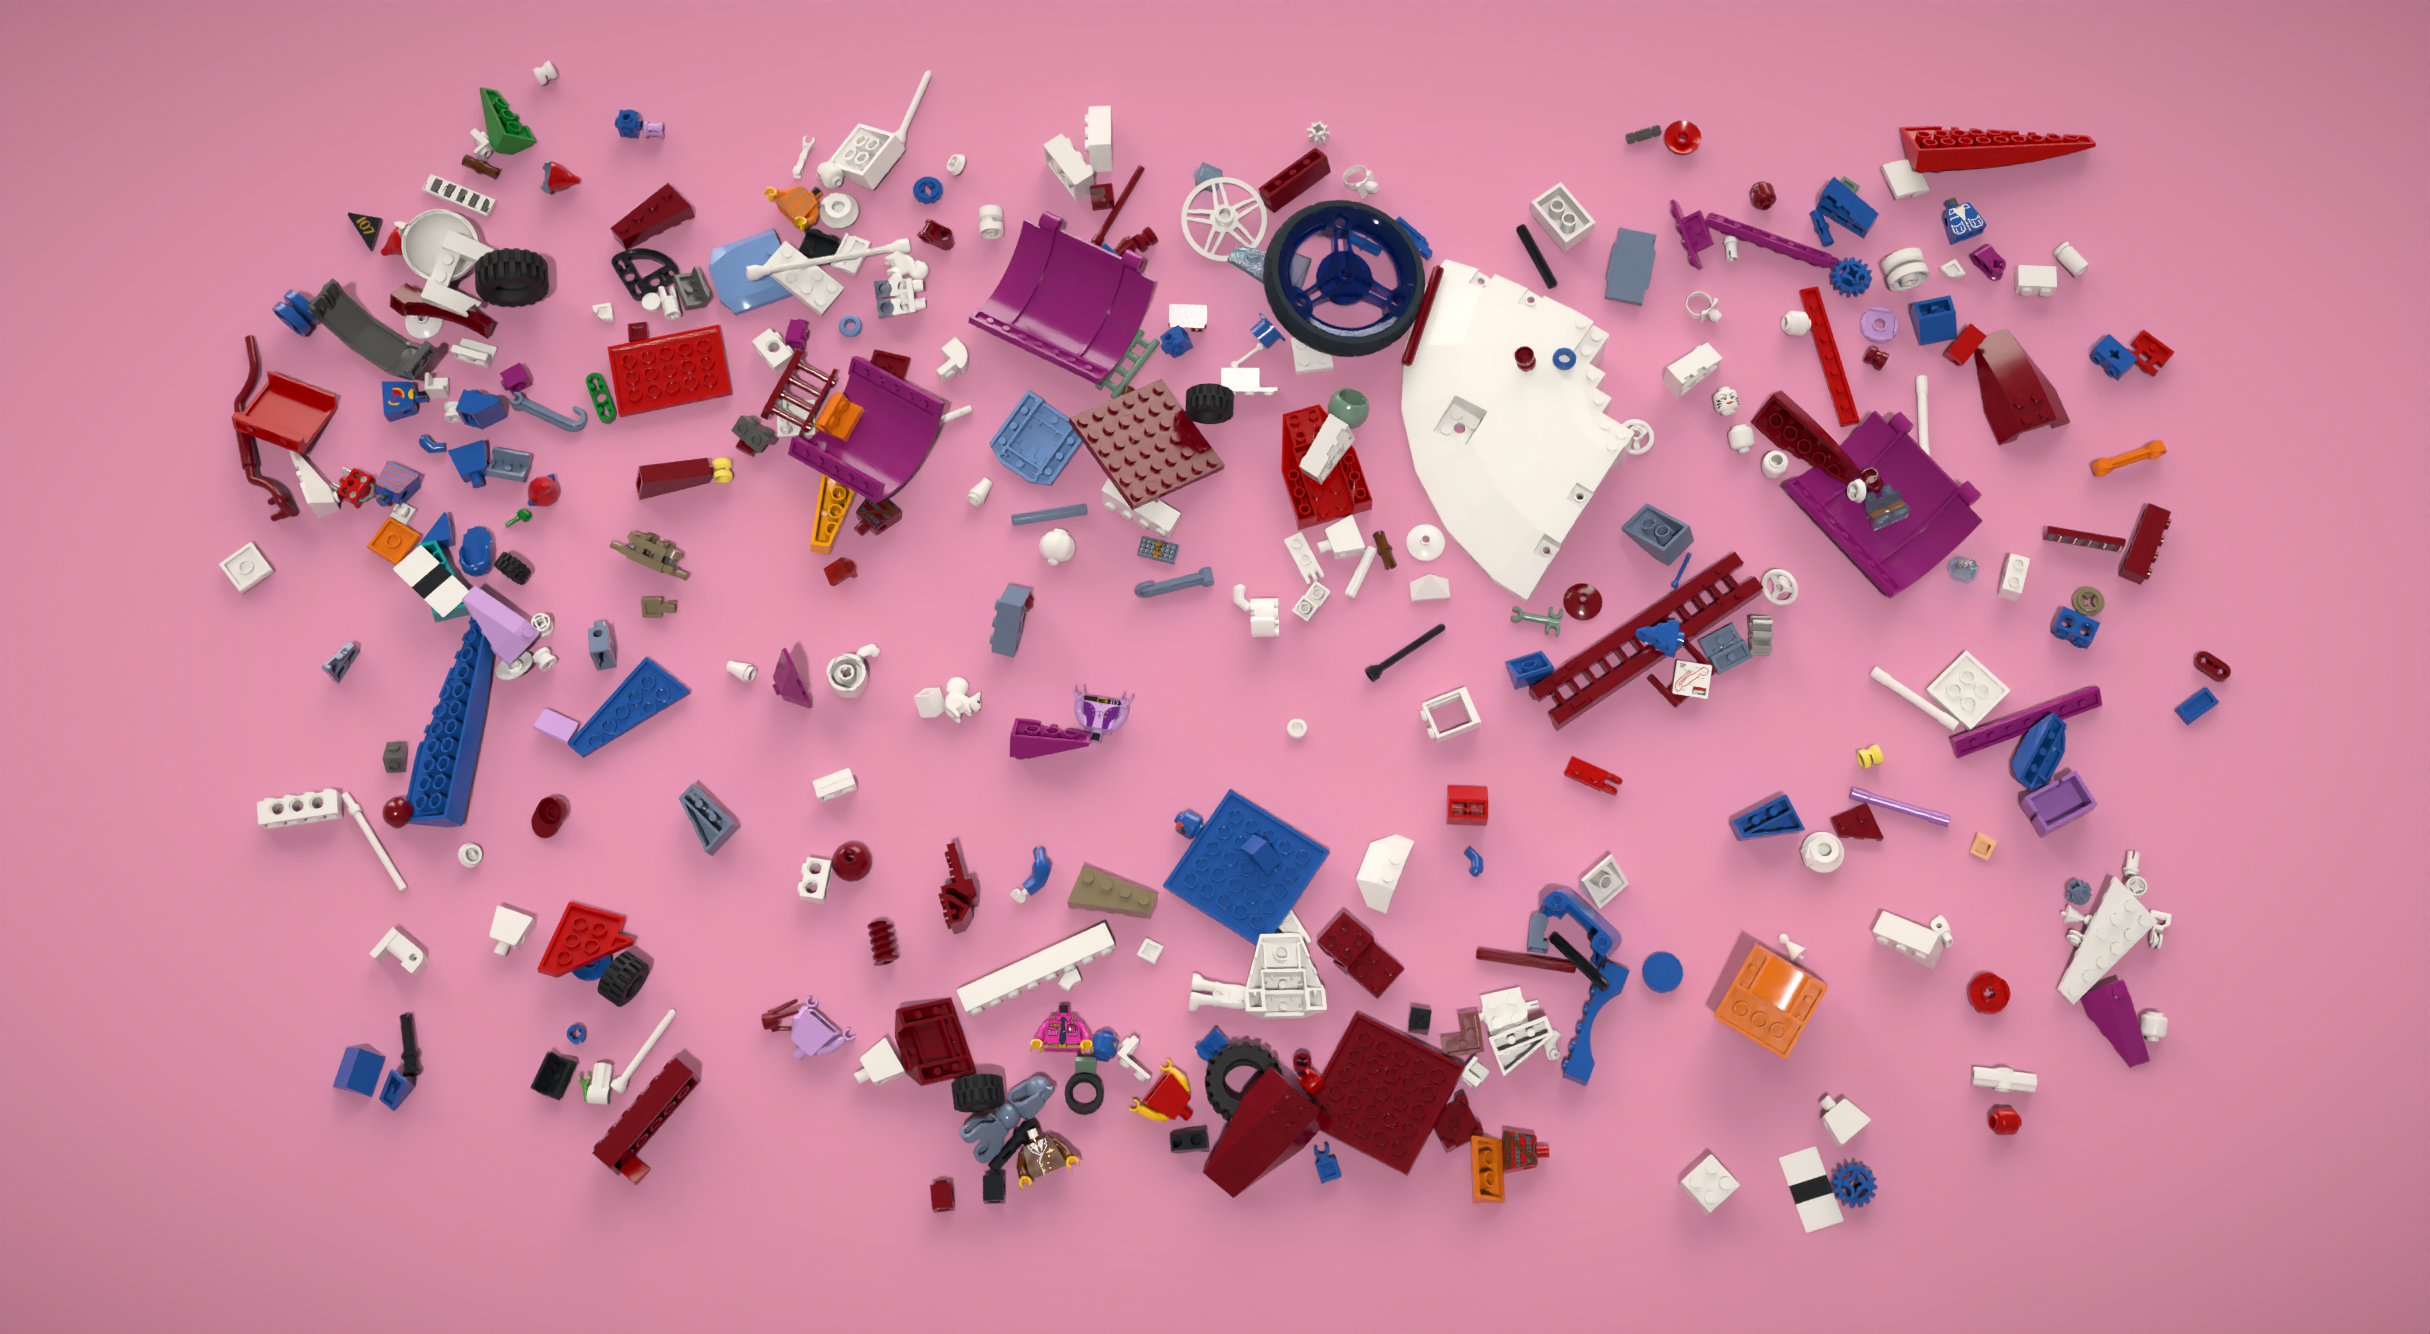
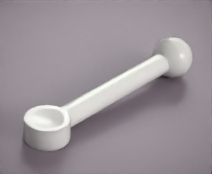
M1258 343L1257 347L1238 361H1233L1231 367L1238 368L1239 364L1258 350H1263L1264 345Z

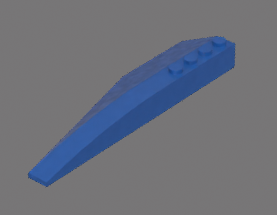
M472 616L469 620L471 626L462 638V641H464L462 648L456 652L454 657L456 659L454 668L450 667L438 696L440 702L431 713L434 715L431 724L425 728L424 733H426L424 741L420 742L417 748L406 798L413 807V810L406 824L437 827H458L463 825L485 718L493 656L490 642L486 636H483L482 629Z

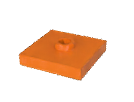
M389 516L366 547L396 566L410 554L422 537Z

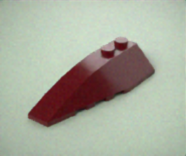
M1782 390L1774 393L1751 421L1778 448L1787 450L1794 454L1793 456L1809 462L1815 468L1822 469L1826 474L1846 485L1860 471L1837 442Z

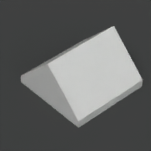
M1610 854L1581 879L1578 888L1598 909H1601L1629 883L1613 855Z

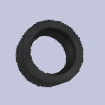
M1076 1075L1065 1086L1064 1095L1066 1103L1077 1114L1087 1115L1094 1113L1103 1103L1104 1093L1102 1085L1092 1075ZM1079 1083H1089L1096 1090V1098L1088 1106H1080L1072 1098L1073 1089Z

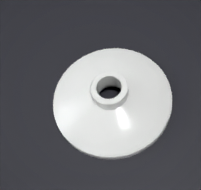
M407 315L405 325L409 334L414 338L429 339L439 333L443 326V319Z
M1424 524L1413 528L1409 532L1406 546L1414 558L1421 561H1431L1442 554L1445 547V539L1438 528ZM1428 538L1430 541L1425 543L1422 539Z
M523 651L509 666L504 661H501L496 669V675L501 680H511L520 677L532 664L533 658L531 654Z

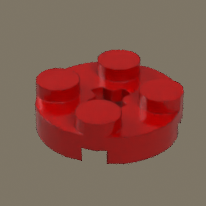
M1983 973L1978 975L1969 984L1968 999L1978 1013L1996 1014L2007 1005L2010 999V988L2007 982L1996 976V974ZM1986 989H1989L1990 992H1994V995L1991 996V999L1984 995Z

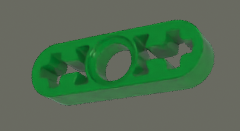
M590 373L586 377V384L596 412L602 423L610 424L615 421L616 412L605 382L599 373ZM594 379L597 380L599 389L595 388L593 384ZM600 394L606 395V399L603 402H597L596 397ZM604 407L607 408L609 417H605Z

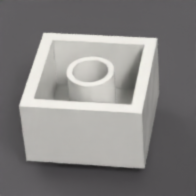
M1710 1154L1678 1186L1708 1216L1737 1190L1740 1184Z

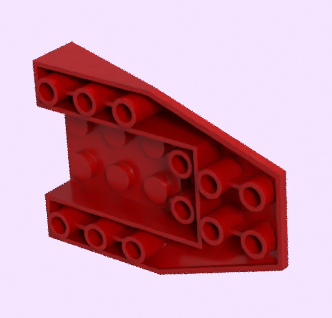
M1320 404L1283 414L1281 472L1298 530L1372 509L1373 500L1356 451L1352 445L1322 485L1305 475L1299 467L1302 458L1307 454L1328 417Z

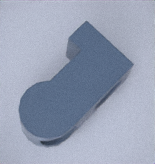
M1535 913L1531 918L1527 952L1547 954L1549 942L1544 941V931L1548 925V918L1544 913Z

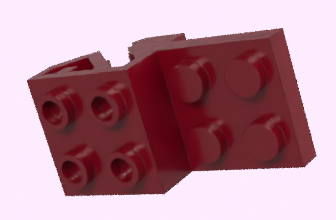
M955 843L947 844L948 851L945 852V857L949 869L953 868V870L949 871L953 883L940 886L942 893L938 895L943 911L947 910V912H943L948 929L952 928L953 933L957 934L967 930L974 917L971 907H978L979 901L972 878L965 880Z
M1345 912L1339 916L1317 941V945L1325 955L1334 959L1333 963L1346 975L1351 976L1377 1000L1405 969L1374 942V937Z

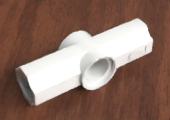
M1973 1067L1971 1084L1994 1088L1995 1091L1999 1092L2021 1091L2035 1093L2037 1078L2036 1074L2014 1072L2010 1068L1989 1069Z

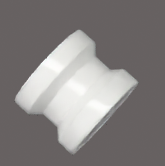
M450 401L444 404V410L446 411L444 414L445 421L450 423L462 421L456 411L457 401Z
M548 647L539 649L532 656L533 661L539 664V669L542 672L551 669L557 663V659L555 656H551V651Z

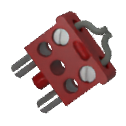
M343 467L341 473L345 474L347 478H340L339 482L342 485L340 486L334 482L330 485V488L337 491L336 493L342 499L353 504L357 509L367 499H373L375 496L373 493L376 483L374 477L356 468H353L351 471Z

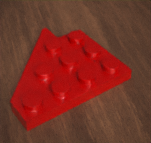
M569 901L537 968L538 973L558 978L634 945V938L620 935L626 923V917Z

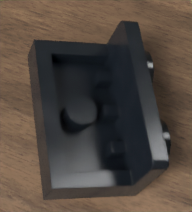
M548 1051L533 1080L531 1089L541 1095L560 1101L577 1063Z

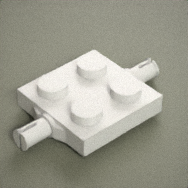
M1520 987L1481 995L1482 1010L1479 1013L1480 1021H1484L1489 1036L1497 1035L1528 1023V1010L1539 1008L1538 1000L1525 1002L1522 998Z

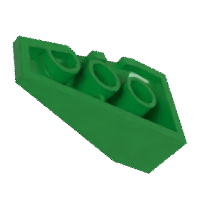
M484 87L479 89L488 138L494 152L511 155L536 143L530 128L520 123L518 114H514L509 110V104L497 90Z

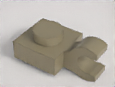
M642 597V618H662L663 612L675 613L677 602L676 600L662 602V597Z

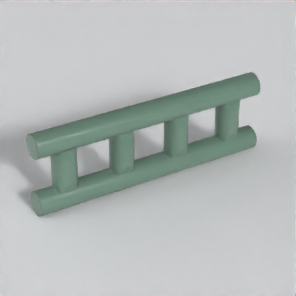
M1138 329L1132 343L1115 369L1100 385H1095L1098 390H1102L1104 386L1112 390L1113 393L1110 395L1112 399L1121 395L1123 387L1128 386L1160 344L1156 338L1151 343L1142 338L1144 331ZM1137 343L1146 348L1140 357L1131 352ZM1125 358L1135 363L1129 371L1120 366ZM1115 372L1124 377L1119 385L1109 380Z

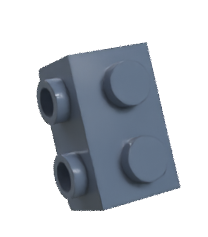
M493 447V458L486 469L487 476L524 483L531 469L530 454Z

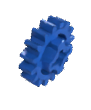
M1847 257L1844 258L1843 262L1839 260L1838 266L1834 265L1833 272L1830 274V278H1832L1831 285L1836 284L1834 290L1840 289V295L1847 293L1849 298L1851 294H1854L1855 297H1858L1859 292L1864 294L1865 290L1869 289L1872 280L1870 276L1872 271L1866 270L1868 264L1862 265L1861 259L1856 262L1855 257H1852L1851 261Z
M1848 1162L1845 1164V1169L1840 1166L1838 1168L1839 1173L1835 1172L1833 1174L1836 1180H1833L1831 1185L1836 1188L1832 1190V1193H1838L1837 1201L1840 1199L1844 1200L1843 1206L1850 1203L1852 1209L1856 1204L1859 1208H1862L1863 1201L1869 1204L1871 1202L1869 1197H1875L1876 1194L1872 1190L1878 1188V1186L1873 1185V1182L1877 1179L1876 1177H1870L1872 1170L1865 1171L1866 1165L1859 1168L1858 1163L1855 1162L1851 1167ZM1850 1172L1848 1179H1842L1844 1174ZM1853 1180L1855 1185L1858 1186L1856 1189H1854L1853 1185H1850ZM1867 1191L1863 1197L1858 1198L1859 1192Z

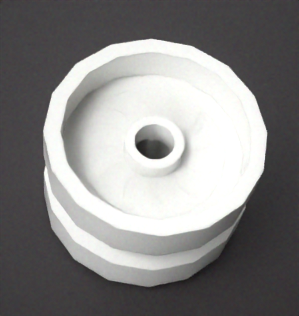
M1902 249L1883 260L1881 265L1885 275L1888 276L1887 282L1892 291L1912 289L1929 278L1930 273L1927 265L1924 263L1925 259L1921 249Z

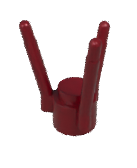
M795 999L775 1009L768 1010V1013L762 1014L761 1019L764 1029H771L772 1032L791 1031L792 1026L778 1025L781 1024V1018L798 1014L799 1010L782 1014L777 1012L796 1004L798 1000Z

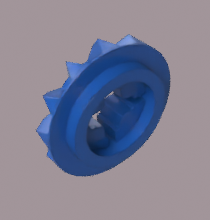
M934 177L920 178L913 187L914 197L918 202H923L925 205L927 203L934 204L936 200H940V196L943 194L942 184ZM925 186H927V188H929V190H931V195H930V196H929V194H927V192L925 191V189H926Z

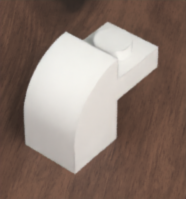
M955 337L941 348L942 355L947 360L945 364L936 370L938 379L942 383L946 380H951L956 375V372L963 377L969 367L966 348Z

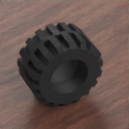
M1205 383L1192 386L1186 392L1185 415L1188 419L1202 424L1226 422L1233 417L1234 393L1228 387L1219 384Z
M629 951L623 952L604 971L599 981L597 992L616 1006L622 1007L632 1000L643 986L649 972L648 964Z
M970 1075L959 1078L951 1084L954 1109L957 1111L968 1113L982 1112L998 1108L1005 1103L1003 1078L999 1075Z

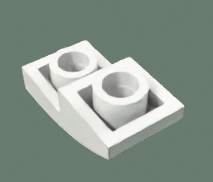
M1315 580L1307 593L1302 595L1292 611L1308 622L1332 592Z

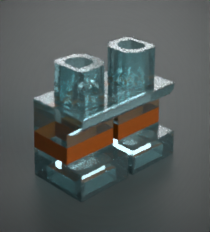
M1890 484L1881 488L1880 492L1883 497L1877 499L1875 493L1870 492L1866 494L1864 499L1866 504L1865 512L1874 531L1890 523L1902 520L1909 515L1910 508L1907 503L1903 502L1900 491H1895Z

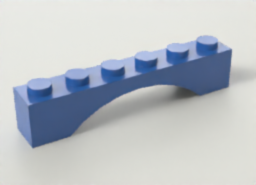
M1606 962L1605 967L1600 966L1598 973L1609 982L1610 986L1603 992L1596 985H1593L1589 995L1593 999L1591 1004L1586 1003L1583 1015H1586L1584 1022H1579L1575 1032L1579 1036L1577 1041L1572 1040L1569 1052L1572 1053L1570 1060L1565 1059L1561 1069L1565 1071L1563 1078L1584 1086L1587 1085L1595 1065L1590 1046V1034L1594 1018L1609 1000L1621 994L1630 970L1610 962Z

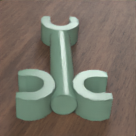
M1513 607L1512 612L1518 613L1519 616H1511V622L1518 623L1521 620L1547 624L1545 635H1548L1550 629H1555V637H1558L1560 634L1559 621L1563 617L1564 611L1560 609L1559 615H1554L1552 613L1553 607H1550L1549 617L1525 613L1520 607Z

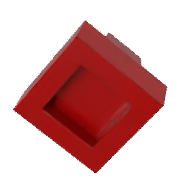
M1313 1067L1311 1069L1306 1068V1073L1302 1077H1297L1299 1084L1310 1097L1325 1083Z

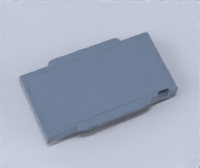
M1625 228L1619 229L1617 242L1613 244L1606 277L1608 286L1605 299L1642 306L1645 289L1649 288L1656 255L1654 250L1656 234Z

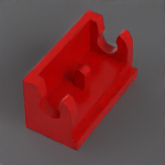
M1970 323L1943 354V357L1958 367L1959 365L1963 366L1987 336Z

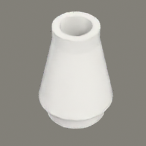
M983 478L980 483L968 492L967 500L977 507L980 504H984L993 485L992 482L987 478Z
M730 660L726 666L727 672H730L744 683L752 682L757 673L756 668L752 664Z

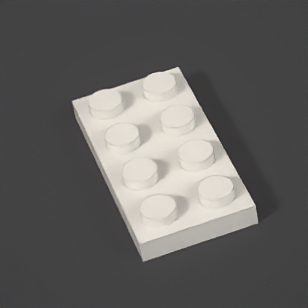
M785 241L763 266H778V264L799 262L801 260H808V258ZM817 265L778 271L776 273L771 272L769 275L820 316L845 288Z

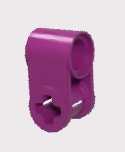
M1985 244L1970 255L1973 264L1990 280L1997 281L2002 278L2003 271L2006 268V261L1991 245Z

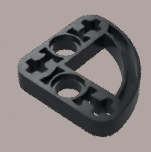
M636 248L616 254L611 261L617 275L631 297L636 301H642L643 297L648 293L659 292L658 287L660 286L665 288L674 283L672 280L674 275L680 274L677 265L669 257L652 249ZM647 259L656 261L664 266L641 279L630 261ZM618 261L623 262L626 269L623 270ZM672 271L674 275L671 276L668 272ZM627 274L635 275L631 281H626L625 276ZM651 280H660L657 286L650 285ZM635 285H637L638 289L642 292L641 294H638L635 291Z

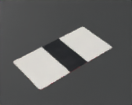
M422 545L417 547L393 568L442 617H445L462 602V598L469 592Z
M1815 1146L1779 1158L1806 1233L1844 1221Z

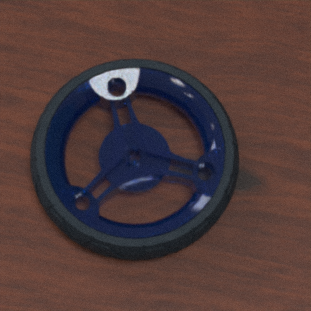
M1329 200L1318 202L1299 210L1282 224V227L1275 232L1265 255L1263 284L1272 312L1282 326L1298 341L1312 349L1329 355L1355 357L1381 351L1393 342H1396L1409 330L1416 320L1423 302L1425 272L1415 243L1404 228L1393 218L1377 208L1360 202ZM1353 231L1370 238L1384 250L1391 260L1396 273V288L1390 290L1372 278L1369 265L1363 258L1355 254L1352 249L1350 234ZM1321 233L1331 239V253L1319 264L1316 272V283L1303 291L1301 288L1293 286L1291 278L1292 262L1299 247L1311 236ZM1338 239H1343L1344 251H1339ZM1320 290L1322 295L1311 300L1309 295ZM1369 291H1372V292H1374V293H1376V294H1378V295H1380V296L1386 298V300H1384L1383 298H1381V297H1379V296H1377V295H1375V294H1373V293H1371V292H1369ZM1328 301L1346 306L1363 301L1382 309V317L1371 324L1350 328L1324 322L1313 315L1312 312L1315 306Z

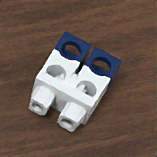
M906 278L874 281L879 319L914 314L916 311L926 308L925 298L914 299L913 293L924 291L922 280ZM892 297H894V299L879 300V299L892 298Z

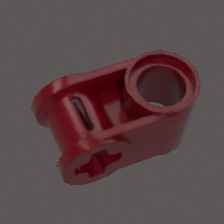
M931 219L925 221L926 225L923 230L917 234L923 242L945 251L952 249L955 244L951 229Z

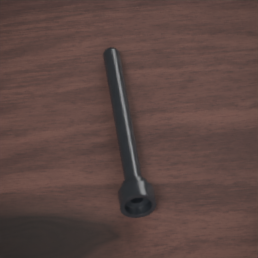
M1439 624L1381 664L1370 665L1365 669L1367 677L1372 682H1375L1380 678L1384 670L1443 632L1445 625Z

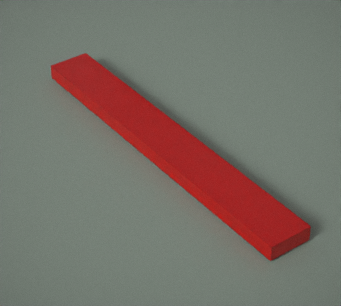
M1816 286L1799 290L1804 312L1807 313L1811 320L1810 331L1840 427L1859 424V416L1819 288Z

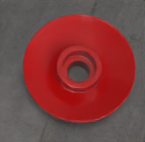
M1689 121L1673 122L1667 127L1664 134L1667 147L1677 154H1690L1700 146L1702 139L1699 128Z

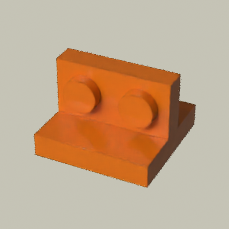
M837 391L835 395H831L813 427L820 432L847 442L865 410L863 407L850 402L843 393Z

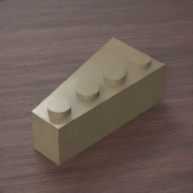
M1083 866L1067 903L1068 907L1073 909L1080 908L1087 911L1095 910L1110 914L1117 913L1124 914L1125 916L1151 919L1158 902V896Z

